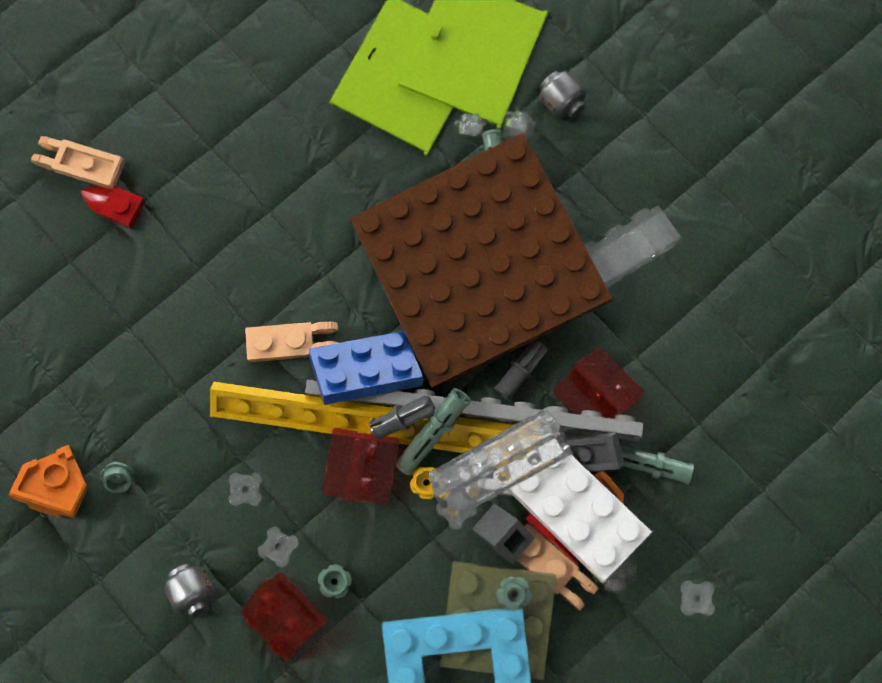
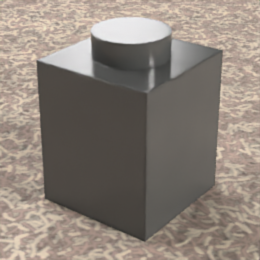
M496 504L492 505L472 529L492 550L511 564L519 558L535 539L518 519Z

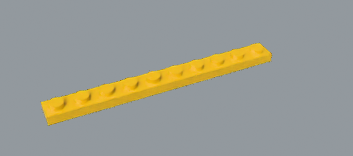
M213 382L210 388L211 417L409 445L429 421L428 416L411 424L410 429L407 431L401 429L381 440H377L370 431L371 428L376 426L370 427L369 421L393 411V407L352 401L324 405L322 397ZM457 417L454 421V428L450 432H445L432 449L525 462L543 444L545 429Z

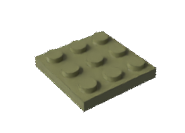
M453 561L446 615L506 608L497 599V591L501 588L500 583L505 578L511 576L514 578L521 577L529 583L532 599L528 606L522 607L530 678L544 680L556 574ZM517 591L511 592L512 597H516L518 595ZM489 648L441 654L440 667L494 674L492 650Z

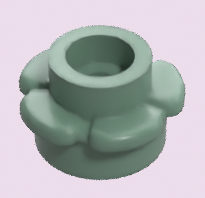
M114 462L108 464L106 469L101 471L100 479L103 481L104 488L109 492L122 493L128 490L133 482L134 477L132 475L134 471L127 464Z
M337 564L330 565L328 569L322 570L318 576V583L321 586L320 592L327 598L332 596L337 599L344 597L348 593V586L352 583L350 573L344 571L343 567ZM332 579L338 580L337 585H332Z
M511 576L505 578L500 583L501 588L497 591V599L501 605H505L507 610L517 611L521 607L529 605L532 593L529 591L530 585L525 579ZM517 591L518 595L516 597H512L511 592Z

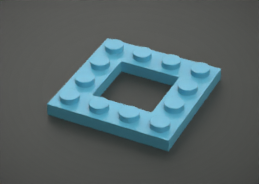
M522 607L517 611L503 608L382 623L389 683H425L422 656L489 648L492 650L495 683H531Z

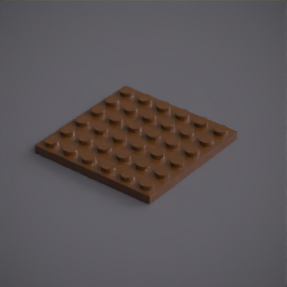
M524 132L350 218L433 390L613 302L609 290Z

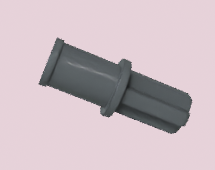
M538 340L530 342L516 361L510 362L511 368L497 386L494 387V390L508 401H511L525 380L533 377L531 375L532 371L546 355L548 348Z
M423 396L404 406L396 405L393 407V411L370 420L369 426H376L371 428L370 431L377 440H381L401 429L407 431L410 429L411 424L432 415L435 405L429 396Z

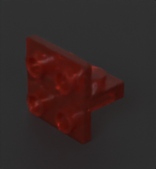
M597 347L586 358L583 356L573 366L572 371L553 389V393L573 414L581 415L582 411L590 410L602 413L603 418L615 419V415H623L643 396L644 390L601 347Z
M334 428L332 430L322 493L343 497L346 501L388 504L399 439L386 436L381 440H377L371 433Z
M281 571L271 580L266 578L262 581L241 611V615L245 618L247 624L269 643L274 653L280 655L287 662L328 621Z

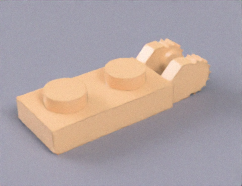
M41 136L38 143L47 150L57 152L55 159L40 154H33L31 162L39 167L111 190L116 186L125 164L124 159L120 156L64 139L59 141L45 136Z
M330 321L311 324V322L248 327L246 328L247 360L249 362L307 358L309 357V348L338 343L326 341L313 344V335L338 331V323Z
M526 524L524 527L535 539L519 556L517 561L530 571L556 574L554 593L556 595L559 593L576 609L581 610L585 604L578 595L564 587L567 582L573 577L581 584L582 588L592 594H595L599 588L578 570L579 567L553 544L548 542L531 525Z

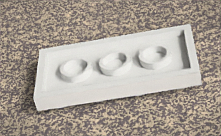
M552 436L503 482V486L602 583L652 533Z

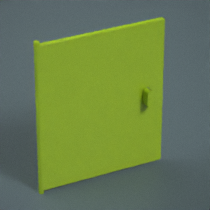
M386 0L329 103L424 151L423 154L428 156L453 107L398 85L428 14L401 0Z
M434 0L398 85L497 125L496 128L500 130L544 25L548 11L544 10L542 12L515 0Z

